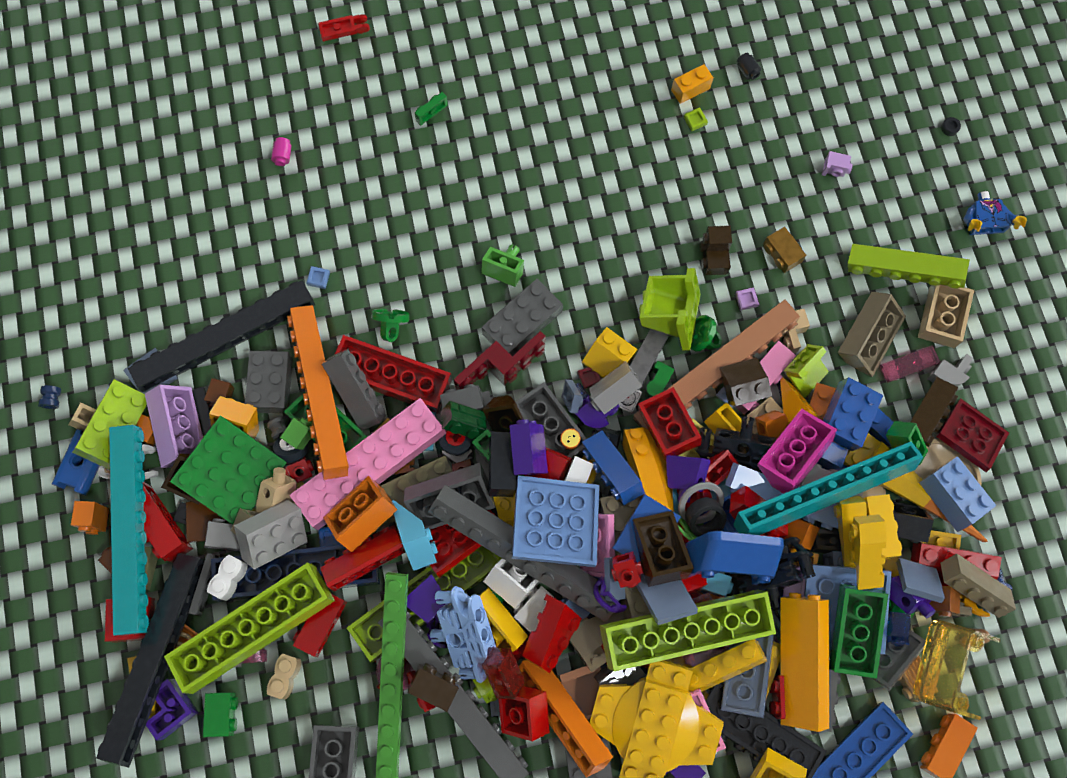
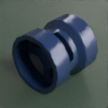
M41 386L40 393L43 396L39 399L38 406L46 409H58L60 402L57 397L61 395V388Z

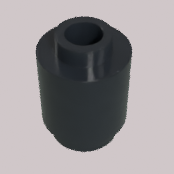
M749 53L742 54L737 59L738 68L747 80L756 79L759 77L762 68L753 55Z

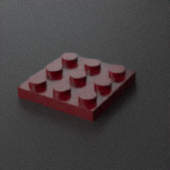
M960 398L936 437L984 472H987L996 460L1009 432Z

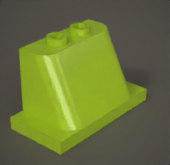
M687 268L686 275L649 276L646 290L643 291V304H640L639 307L641 325L680 338L682 350H690L701 296L695 268Z

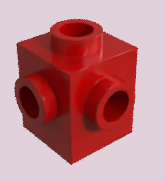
M634 552L613 557L614 569H611L612 576L615 582H619L620 588H632L641 582V574H644L641 561H636Z

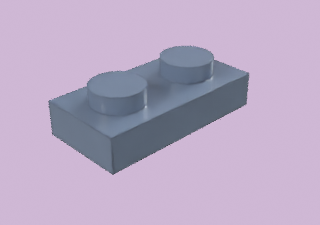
M565 379L561 397L569 412L578 414L579 407L583 404V396L573 380Z

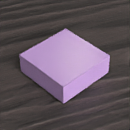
M754 288L736 291L735 296L740 311L759 306Z

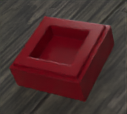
M590 367L577 371L583 389L590 388L601 380L600 375L595 371L593 372Z

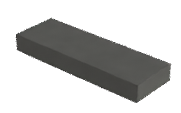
M207 553L189 609L190 614L198 616L203 614L209 595L207 592L208 584L212 579L211 559L220 558L216 555Z

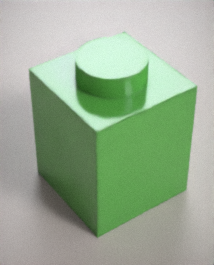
M303 417L301 419L293 418L280 438L295 449L303 450L311 438L310 426L312 423Z

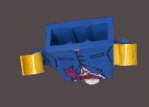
M988 191L978 193V201H975L968 208L963 218L968 226L970 235L1004 233L1012 225L1014 229H1019L1020 225L1025 227L1027 222L1026 217L1014 215L1003 204L1002 200H990Z

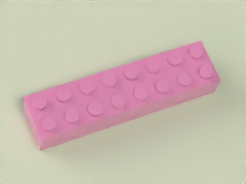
M419 398L346 453L349 465L348 476L323 480L321 472L290 494V497L301 508L302 514L314 529L319 530L327 524L323 517L367 476H370L378 484L382 483L443 437L446 431L442 429V425L422 399Z

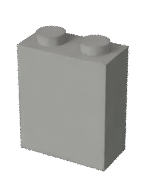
M625 361L589 388L591 404L597 411L601 410L606 414L641 388L642 384L637 374Z

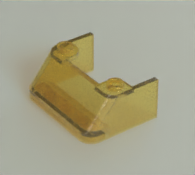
M934 620L929 626L913 688L914 698L917 701L980 720L981 716L967 712L969 699L966 694L960 692L970 651L979 652L984 647L985 639L1000 643V638L946 621Z

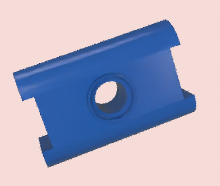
M76 429L52 485L62 489L69 486L75 488V492L87 496L100 465L72 453L83 434V431Z

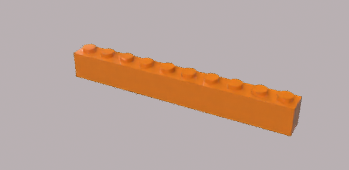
M313 305L290 308V316H287L288 327H292L293 330L290 331L291 342H295L296 345L293 346L294 357L299 359L296 362L297 372L302 374V377L299 379L301 389H305V393H303L304 405L309 407L306 410L308 422H312L310 435L316 441V443H313L314 455L319 456V460L316 461L318 473L322 472L323 480L348 476L349 465L329 376L322 365L325 362L314 308Z

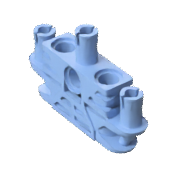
M458 586L453 587L451 591H437L435 594L436 603L445 605L437 611L442 629L431 630L430 638H436L431 639V641L434 643L446 642L454 668H459V675H464L460 676L461 679H476L478 683H482L488 675L498 673L500 668L497 647L482 600L476 594H473L471 597L468 596Z

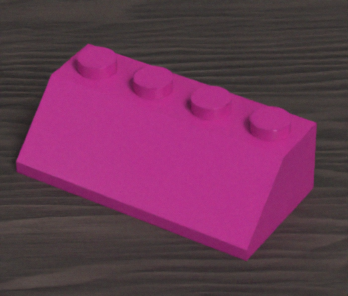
M801 409L757 466L773 488L783 494L799 487L831 445L837 429Z

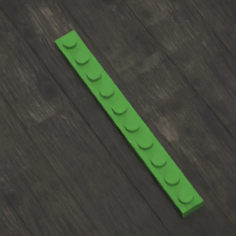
M391 572L385 574L376 778H398L408 574Z

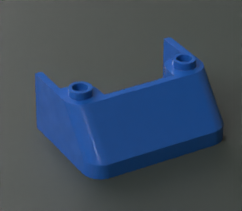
M723 531L703 534L685 543L694 567L689 577L700 574L702 578H713L714 574L724 572L752 575V584L754 585L769 583L770 579L775 577L784 549L783 538Z

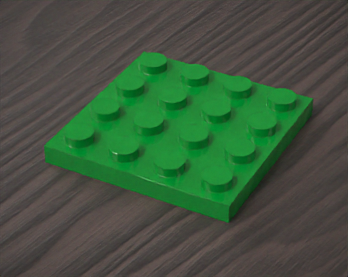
M220 415L170 482L233 525L240 508L251 511L256 505L261 482L273 477L274 468H283L287 462Z

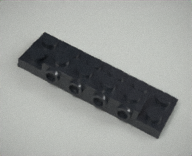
M720 683L713 686L705 701L710 712L724 722L721 732L724 741L727 738L733 741L734 748L742 753L745 750L752 754L751 759L759 763L767 748H770L806 768V778H813L826 753L825 749L791 727L781 725L780 720L766 711L764 718L722 711L721 704L724 684Z

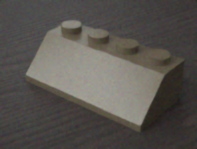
M871 292L838 351L845 363L870 377L874 376L906 317L891 294Z

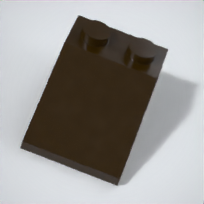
M673 511L633 519L639 557L648 587L688 578L694 567Z

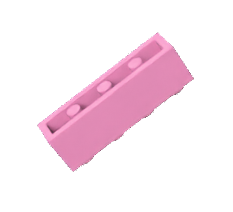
M780 341L760 361L768 376L770 386L772 383L776 385L783 377L781 373L796 356ZM753 401L735 407L745 415L748 411L752 412L756 409L759 403Z

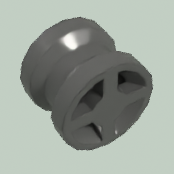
M278 417L267 423L268 429L272 431L271 436L275 440L281 437L288 427L286 426L285 417Z

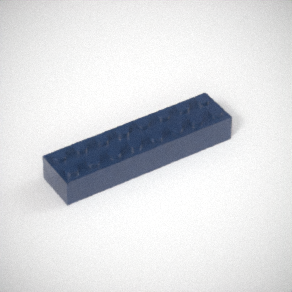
M343 545L291 550L256 569L248 565L244 577L237 582L234 594L227 601L254 598L306 563L316 566L325 582L320 567L325 565L324 562L332 557L337 559L342 556V552L347 548ZM233 556L243 561L241 556ZM225 557L211 559L212 578L218 574L219 566ZM379 567L342 588L380 584ZM212 595V600H214V601H217V602H223V601H225V600H221V599H219V598H217V597H215V596Z

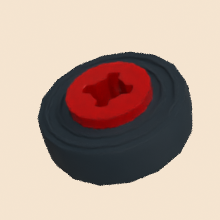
M445 430L446 434L439 439L442 449L446 453L455 456L469 451L474 440Z

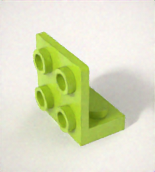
M807 344L784 369L786 375L803 397H807L814 389L816 383H819L828 373V369L821 361V358L826 353L823 346Z

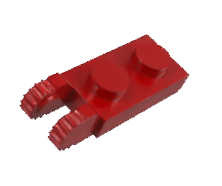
M365 14L350 15L318 23L322 41L357 33L362 34L370 30L369 24L365 23L367 22Z

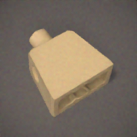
M274 468L273 477L261 482L255 508L256 512L261 513L286 500L295 504L290 494L297 490V484L294 479L286 475L284 468Z

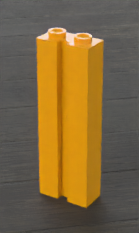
M789 593V596L781 597V675H784L786 719H781V725L816 732L829 729V600L820 599V595L810 594L806 598L802 597V593Z

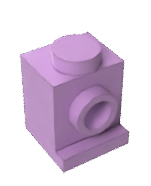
M830 151L825 159L822 175L826 176L828 173L835 177H844L845 174H850L852 169V163H850L851 156Z

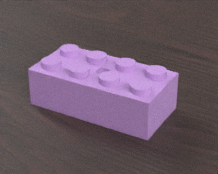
M158 385L145 393L161 468H172L179 453L191 454L203 439L192 388Z

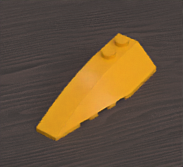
M644 427L624 430L622 446L629 466L642 482L645 494L674 512L673 490L668 488L667 462H665L649 430Z

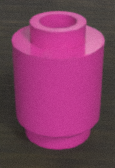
M279 137L273 142L271 160L277 166H285L290 162L292 146L287 138Z

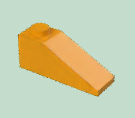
M782 377L780 385L783 414H786L789 424L801 409L820 419V416L796 387Z

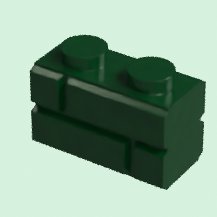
M449 401L441 410L442 429L451 433L476 439L487 428L483 411Z

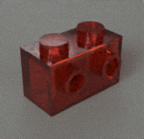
M492 648L482 664L485 674L497 699H515L525 683L517 660L511 648Z

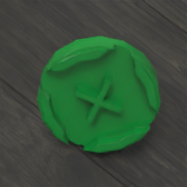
M374 309L371 318L381 321V338L384 341L394 342L399 334V323L409 322L410 314L407 311L394 309L393 312L391 310L389 312L388 309Z
M701 315L696 318L690 349L698 352L705 348L709 350L719 348L722 344V339L716 331L715 320L708 315Z

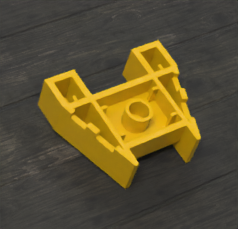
M853 496L836 503L833 506V511L838 521L844 567L856 568L858 590L884 587L882 564H885L886 557L882 555V548H886L887 543L885 520L879 514L867 516L866 501L861 496Z

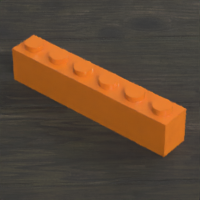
M528 660L522 661L515 675L523 686L546 691L549 724L587 778L604 769L613 758L612 754L554 672L551 670L549 674Z

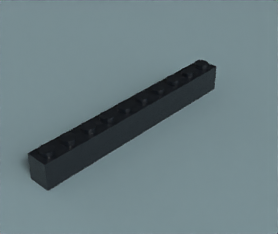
M303 280L293 282L289 287L275 291L268 298L259 299L254 305L241 308L236 314L226 316L220 322L208 325L202 331L190 334L180 342L170 344L167 349L161 352H154L145 360L136 361L128 370L137 388L143 393L175 375L178 376L287 320V316H290V308L315 306L314 300Z
M178 553L176 560L173 561L172 570L164 583V590L157 601L154 615L149 621L147 633L140 643L139 652L132 663L131 672L124 683V689L116 703L113 717L107 725V732L98 748L96 759L127 768L130 767L169 666L164 656L176 648L189 615V609L205 562L200 557Z

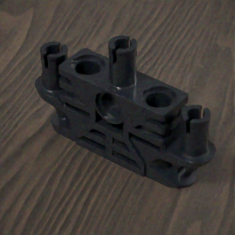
M744 416L741 418L740 432L717 428L713 445H710L712 430L707 428L705 435L706 427L700 428L701 445L695 447L694 450L699 454L700 458L704 459L711 458L724 450H729L738 464L762 473L757 465L775 443L776 438L752 434L755 420L750 417L747 424L748 416ZM741 443H745V444H747L748 446H747V447H744V446H742V445H740V444H741Z
M798 537L783 539L784 549L775 577L771 580L770 584L759 583L754 585L752 584V575L726 573V575L732 577L731 582L733 583L731 593L728 596L741 594L739 590L743 591L742 593L755 590L767 591L771 610H781L780 589L803 582V579L811 578L810 575L812 577L816 576L810 558L814 554L799 544L800 539ZM795 547L797 552L792 553L791 548Z

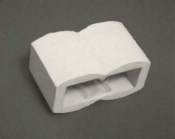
M231 555L226 556L219 566L218 574L209 582L207 592L221 600L227 601L236 590L237 582L244 577L248 564Z

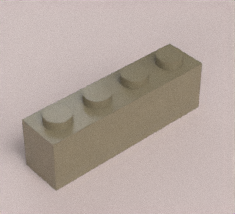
M955 554L940 563L944 583L998 618L1016 610L1010 588L960 555Z

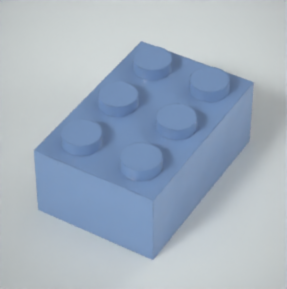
M958 456L919 482L957 532L974 524L996 506Z

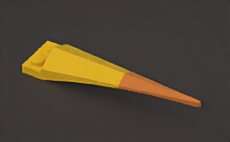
M868 433L862 448L854 451L848 450L843 464L850 467L891 449ZM914 471L880 485L949 522L919 483L923 479ZM972 525L963 529L964 532L981 542H988Z

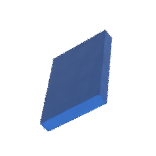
M644 494L612 549L621 554L633 551L636 561H640L632 520L672 510ZM673 512L678 522L681 516Z

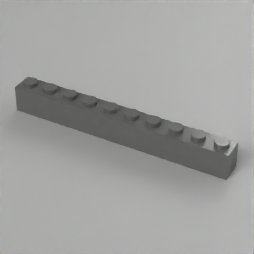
M444 485L428 513L604 622L614 613L603 608L593 594V587L598 579L579 567L568 564L512 559L514 527ZM601 585L598 586L599 594L601 590ZM605 601L610 606L615 604L613 601Z
M407 611L404 657L415 671L419 664L424 666L425 663L436 667L438 673L443 675L444 672L452 675L448 669L450 664L443 656L441 658L438 657L435 653L437 650L436 646L431 640L426 641L423 638L422 634L425 632L418 623L412 624L409 620L411 614ZM383 618L378 621V624L382 627V629H383ZM455 672L453 676L456 677L459 689L448 713L499 778H525L529 774L526 769L529 765L521 755L517 757L514 754L515 747L509 739L503 740L500 736L501 729L495 722L493 724L489 722L487 711L482 705L478 708L474 703L476 697L469 689L467 691L461 686L463 681Z

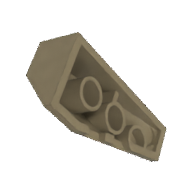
M614 612L606 622L598 617L590 619L586 617L581 620L579 628L570 638V643L591 672L606 662L605 652L601 648L603 641L599 625L625 620L624 612Z

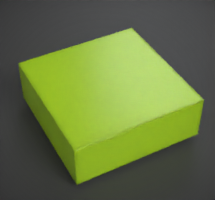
M701 108L684 114V119L691 132L708 124Z

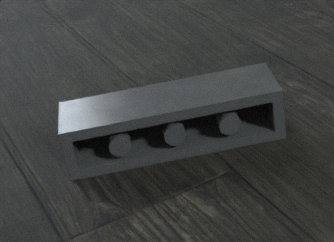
M349 349L329 357L322 363L361 431L379 424L385 418L384 407L378 402L374 390L369 386L364 372L358 367L356 358L350 353Z

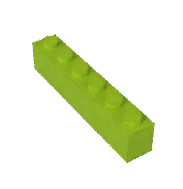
M852 244L848 260V272L856 275L869 274L873 277H889L892 280H909L913 283L924 282L933 286L945 285L958 289L965 287L970 259Z

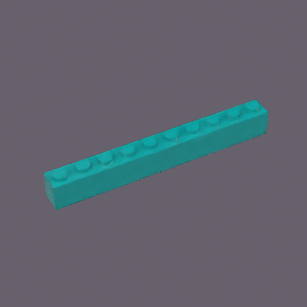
M135 425L109 427L113 636L147 633L149 619L146 615V607L148 606L146 585L148 577L145 573V564L147 563L145 543L147 535L144 531V523L146 522L144 502L146 495L143 491V482L145 481L143 462L145 455L142 450L144 433L142 428Z
M912 441L740 511L733 525L738 533L762 535L916 470L923 456Z

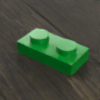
M441 92L438 95H434L425 105L419 106L415 112L416 122L421 126L447 107V96Z

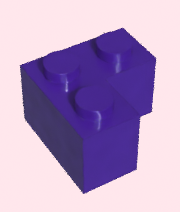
M167 679L161 684L156 701L162 710L147 721L146 727L156 741L164 740L198 713L188 696L182 693L176 679Z

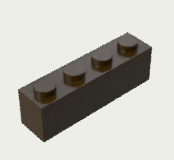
M939 377L935 379L910 423H917L927 447L931 445L935 438L931 436L932 433H938L943 424L939 422L940 419L945 420L951 409L947 408L948 405L953 406L958 398L955 393L959 387Z

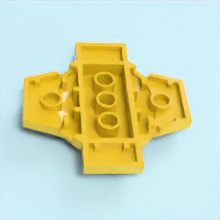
M662 660L650 663L646 677L639 679L634 685L602 684L599 686L590 725L596 733L615 745L620 756L623 758L619 778H664L666 772L677 768L679 765H713L724 722L703 707L695 704L688 690L693 673L692 668Z

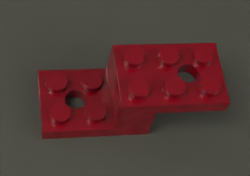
M540 331L514 356H511L495 341L454 379L456 391L464 389L466 385L474 384L478 379L482 380L488 374V370L503 385L508 382L512 383L517 378V373L520 370H526L531 365L530 361L533 358H538L544 353L546 336Z

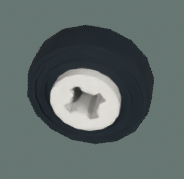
M280 437L273 445L274 454L287 463L302 459L309 450L308 443L303 450L295 449Z

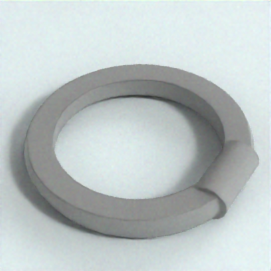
M701 482L688 488L681 496L678 504V511L682 519L685 520V505L688 498L693 493L702 489H710L716 492L717 501L723 507L724 494L721 488L711 482ZM710 510L708 513L699 516L695 524H702L712 520L716 511Z

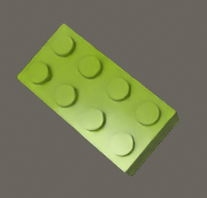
M114 379L72 453L110 470L109 427L136 426L147 405L145 394Z

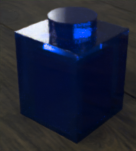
M889 611L887 626L888 642L895 646L909 645L911 614Z

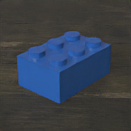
M850 377L840 381L823 418L824 422L837 429L833 442L850 451L862 448L883 395Z

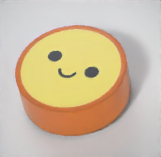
M566 429L561 434L560 441L566 449H575L579 445L581 437L575 429Z

